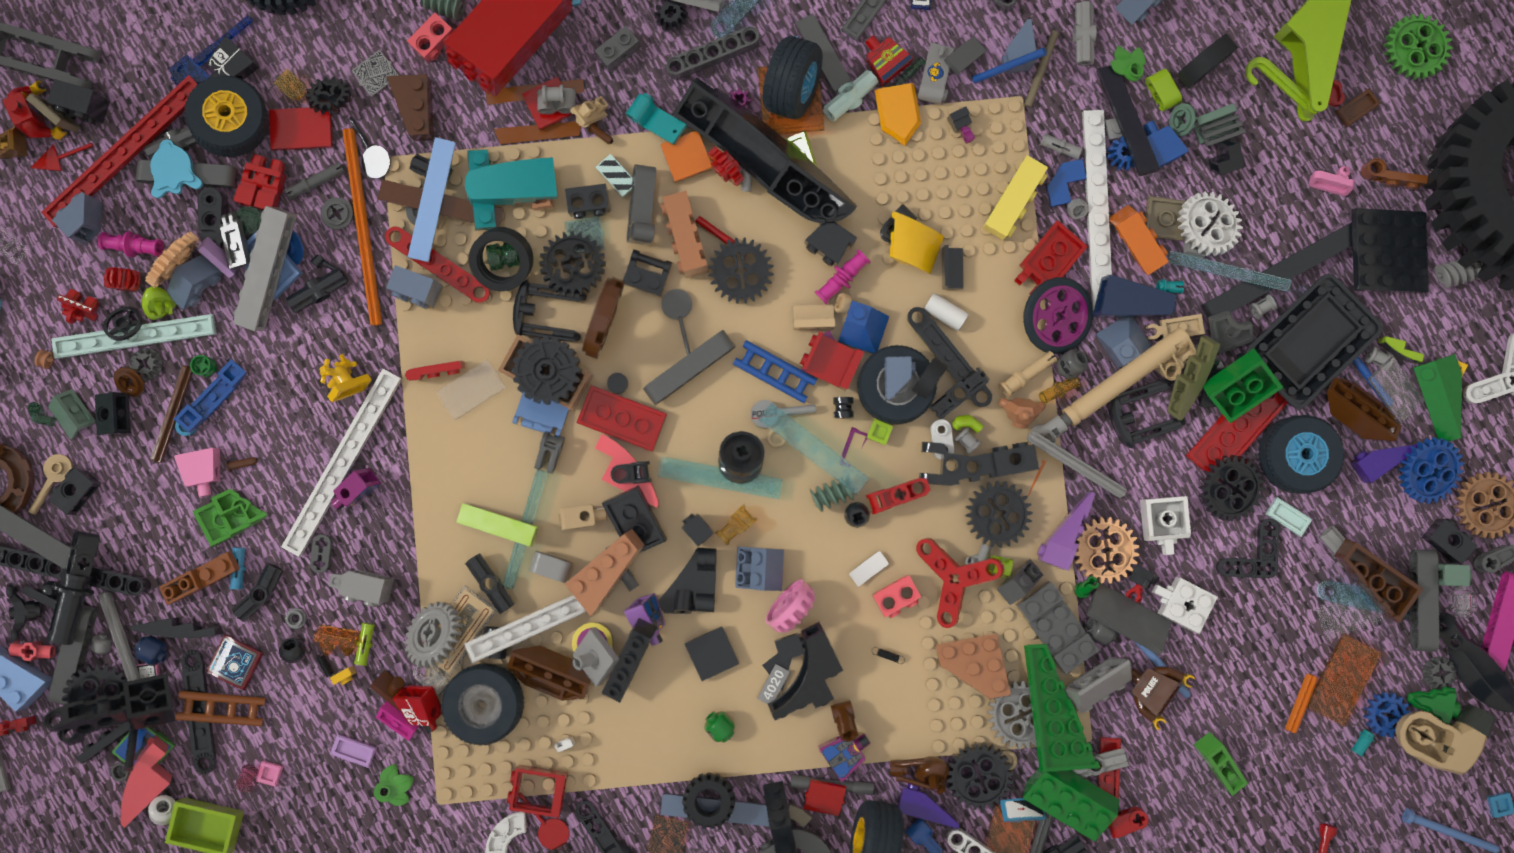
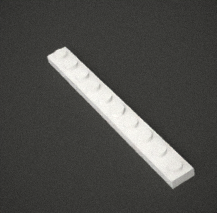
M1087 110L1082 112L1084 162L1087 177L1085 183L1086 203L1088 205L1090 287L1093 311L1101 278L1112 275L1104 110Z
M382 369L283 542L282 548L298 557L302 556L329 509L331 501L336 496L333 490L346 479L402 378Z

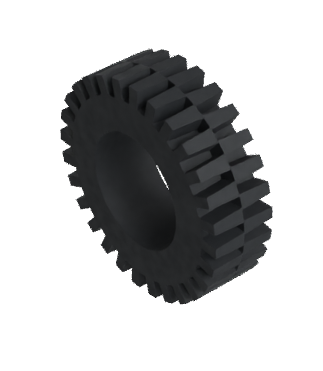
M1509 79L1498 84L1491 92H1485L1447 128V131L1434 146L1437 150L1428 160L1427 167L1433 170L1428 175L1427 184L1424 185L1426 189H1435L1425 200L1427 210L1443 209L1431 222L1434 231L1436 232L1451 227L1453 230L1442 242L1446 250L1450 251L1463 243L1468 251L1457 262L1464 268H1467L1479 260L1482 261L1484 264L1476 277L1486 282L1502 274L1498 288L1507 291L1514 288V201L1508 194L1502 177V160L1505 149L1514 145V82L1511 84Z

